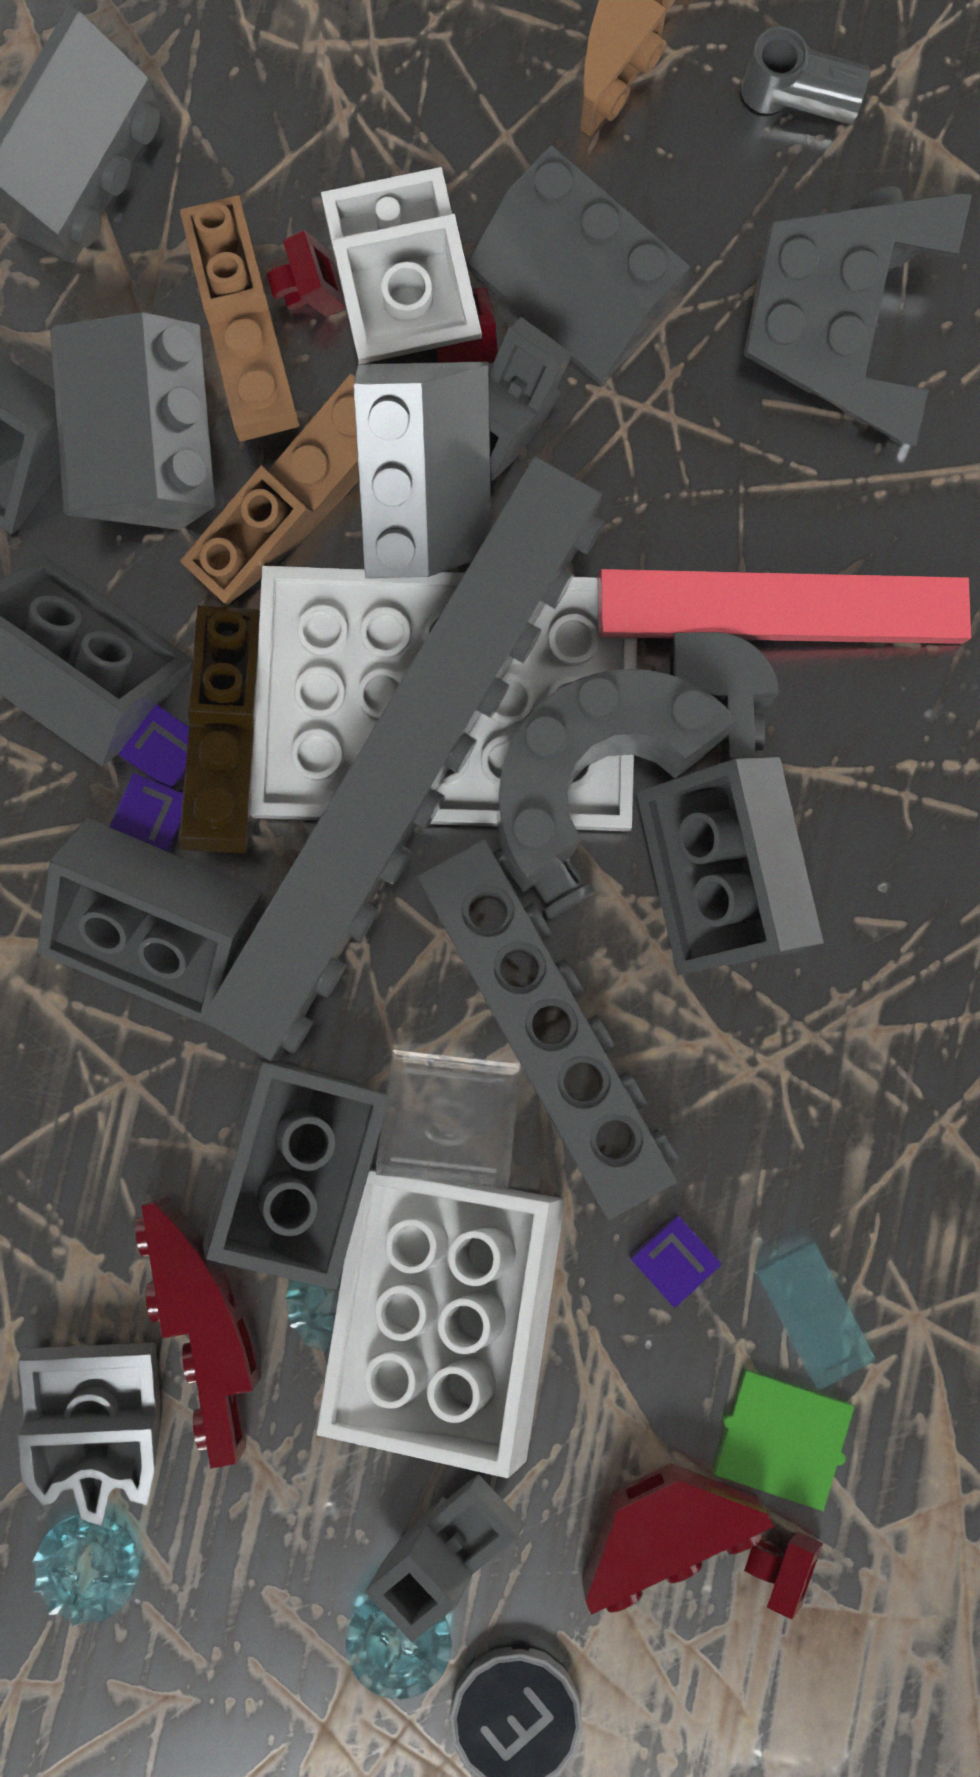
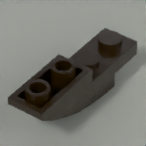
M200 605L197 607L188 705L189 733L179 833L180 850L247 852L260 609Z

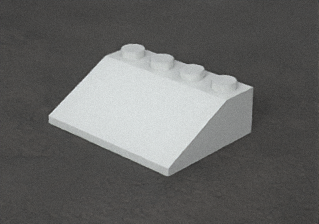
M370 1169L344 1260L316 1435L504 1478H509L527 1461L565 1199L502 1187Z

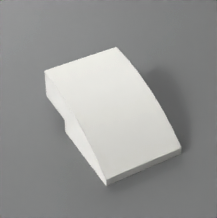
M442 167L321 192L326 222L359 364L482 338L455 214H452Z

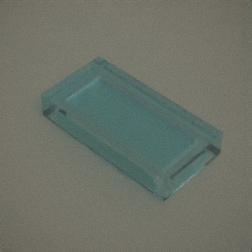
M810 1240L754 1269L803 1366L818 1391L876 1361L813 1241Z

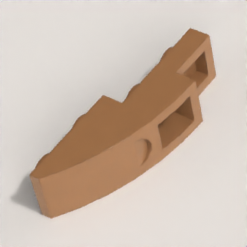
M599 0L589 33L581 95L580 130L589 137L604 118L612 121L619 114L629 96L630 84L640 72L645 75L649 74L658 63L666 46V40L662 38L665 15L675 0Z
M236 195L180 209L203 309L209 323L233 426L239 442L300 427L240 196Z
M352 374L345 379L269 470L262 465L257 469L180 560L224 604L229 605L262 578V566H276L359 482L354 398L355 377Z

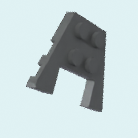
M957 193L772 222L768 229L743 355L806 392L814 393L844 410V414L862 424L866 423L889 436V440L907 448L915 447L929 389L866 377L893 247L947 258H953L958 255L972 194Z

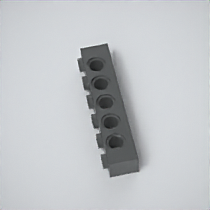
M483 839L418 875L417 878L607 1220L611 1221L676 1184L677 1180L670 1169L672 1165L679 1162L676 1153L660 1127L649 1132L638 1112V1109L647 1105L639 1087L628 1071L618 1076L605 1054L615 1048L607 1030L597 1015L586 1020L574 998L581 994L583 989L565 958L554 963L543 943L552 934L534 903L523 908L512 888V885L517 882L506 863L502 849L500 848L492 852L486 840ZM482 897H494L501 901L507 913L505 922L495 930L486 931L477 928L469 917L470 908L476 900ZM512 952H525L535 960L537 976L530 985L514 987L503 979L500 965L502 960ZM543 1007H556L567 1017V1034L558 1043H543L533 1032V1017ZM585 1062L592 1065L598 1072L599 1087L592 1097L585 1100H576L571 1098L566 1092L564 1078L570 1067L577 1063ZM611 1120L623 1121L631 1133V1141L628 1148L617 1156L602 1154L596 1143L600 1127Z

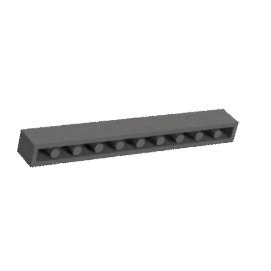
M534 456L201 1021L270 1061L279 1060L284 1051L291 1055L296 1053L313 1023L312 1020L305 1017L317 994L327 998L344 972L346 964L338 960L346 944L351 937L361 941L373 923L379 907L371 902L384 880L393 885L408 863L412 851L404 847L411 833L416 825L426 829L438 812L445 795L438 792L437 789L449 769L459 773L469 759L477 743V739L469 734L481 714L491 718L504 699L509 684L504 682L502 678L513 659L524 663L535 646L542 629L534 624L544 606L547 604L555 609L565 595L573 578V574L566 571L577 550L587 555L596 542L605 523L604 519L598 517L602 493Z

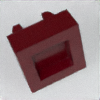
M305 230L284 239L283 243L290 264L275 267L266 274L273 297L279 299L284 296L287 308L290 310L302 307L308 303L325 317L345 309L344 297L331 252Z
M798 1532L790 1540L786 1550L764 1539H761L757 1545L751 1548L744 1571L760 1580L775 1584L767 1608L793 1620L803 1605L823 1546L822 1542Z

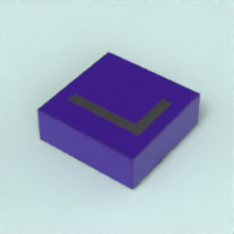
M156 704L119 755L157 783L176 790L185 777L189 727Z
M133 773L109 827L172 853L180 833L183 793Z
M676 1213L629 1256L674 1308L722 1265Z

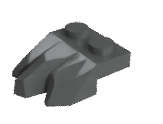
M156 1343L24 1349L18 1360L24 1423L17 1435L22 1482L43 1507L54 1504L63 1490H73L80 1518L103 1526L109 1493L114 1488L123 1489L131 1502L147 1505L155 1471L160 1429L161 1401Z

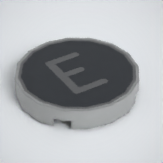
M512 1646L495 1648L473 1661L457 1682L450 1711L452 1740L467 1770L476 1777L560 1776L576 1754L583 1728L578 1691L562 1665L546 1652L529 1648V1651L523 1649L512 1650Z

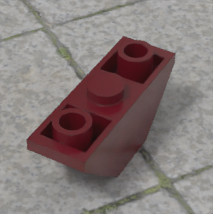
M670 1463L612 1492L582 1578L587 1607L591 1615L605 1608L610 1613L622 1611L641 1599L643 1595L642 1590L665 1579L668 1583L684 1581L701 1570L703 1566L702 1561L725 1550L727 1554H738L752 1548L761 1541V1533L773 1528L774 1525L757 1495Z

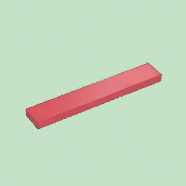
M601 569L597 575L598 637L672 639L674 633L720 632L731 634L744 640L963 644L971 639L968 577Z

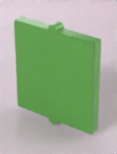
M744 1368L731 1414L727 1413L722 1418L726 1430L713 1473L715 1476L824 1511L837 1465H843L846 1461V1457L841 1451L855 1406L851 1403Z

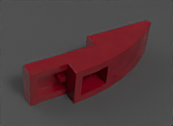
M167 1197L154 1199L141 1206L143 1217L136 1218L135 1221L137 1247L142 1257L149 1256L153 1282L146 1284L145 1290L148 1315L151 1322H160L162 1339L189 1334L190 1342L184 1343L182 1347V1362L187 1382L189 1384H197L200 1408L193 1411V1432L197 1448L199 1450L207 1449L210 1469L235 1465L246 1449L238 1394L252 1392L261 1379L254 1342L241 1304L223 1267L219 1262L206 1260L201 1234Z

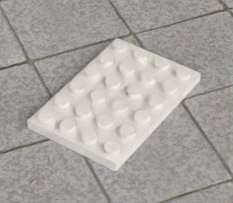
M262 566L250 815L253 818L319 820L465 573L441 572L430 577L365 579V569ZM573 577L558 606L555 609L547 604L544 606L534 624L542 629L535 646L524 663L513 659L502 678L504 682L509 684L507 693L495 714L491 718L481 714L469 734L477 739V743L462 770L456 773L449 769L437 791L445 795L430 824L498 827V794L504 760L509 746L526 718L551 694L580 678L610 670L636 669L637 638L598 637L597 578ZM634 755L607 756L586 766L569 784L567 790L568 811L577 830L630 831L632 829Z

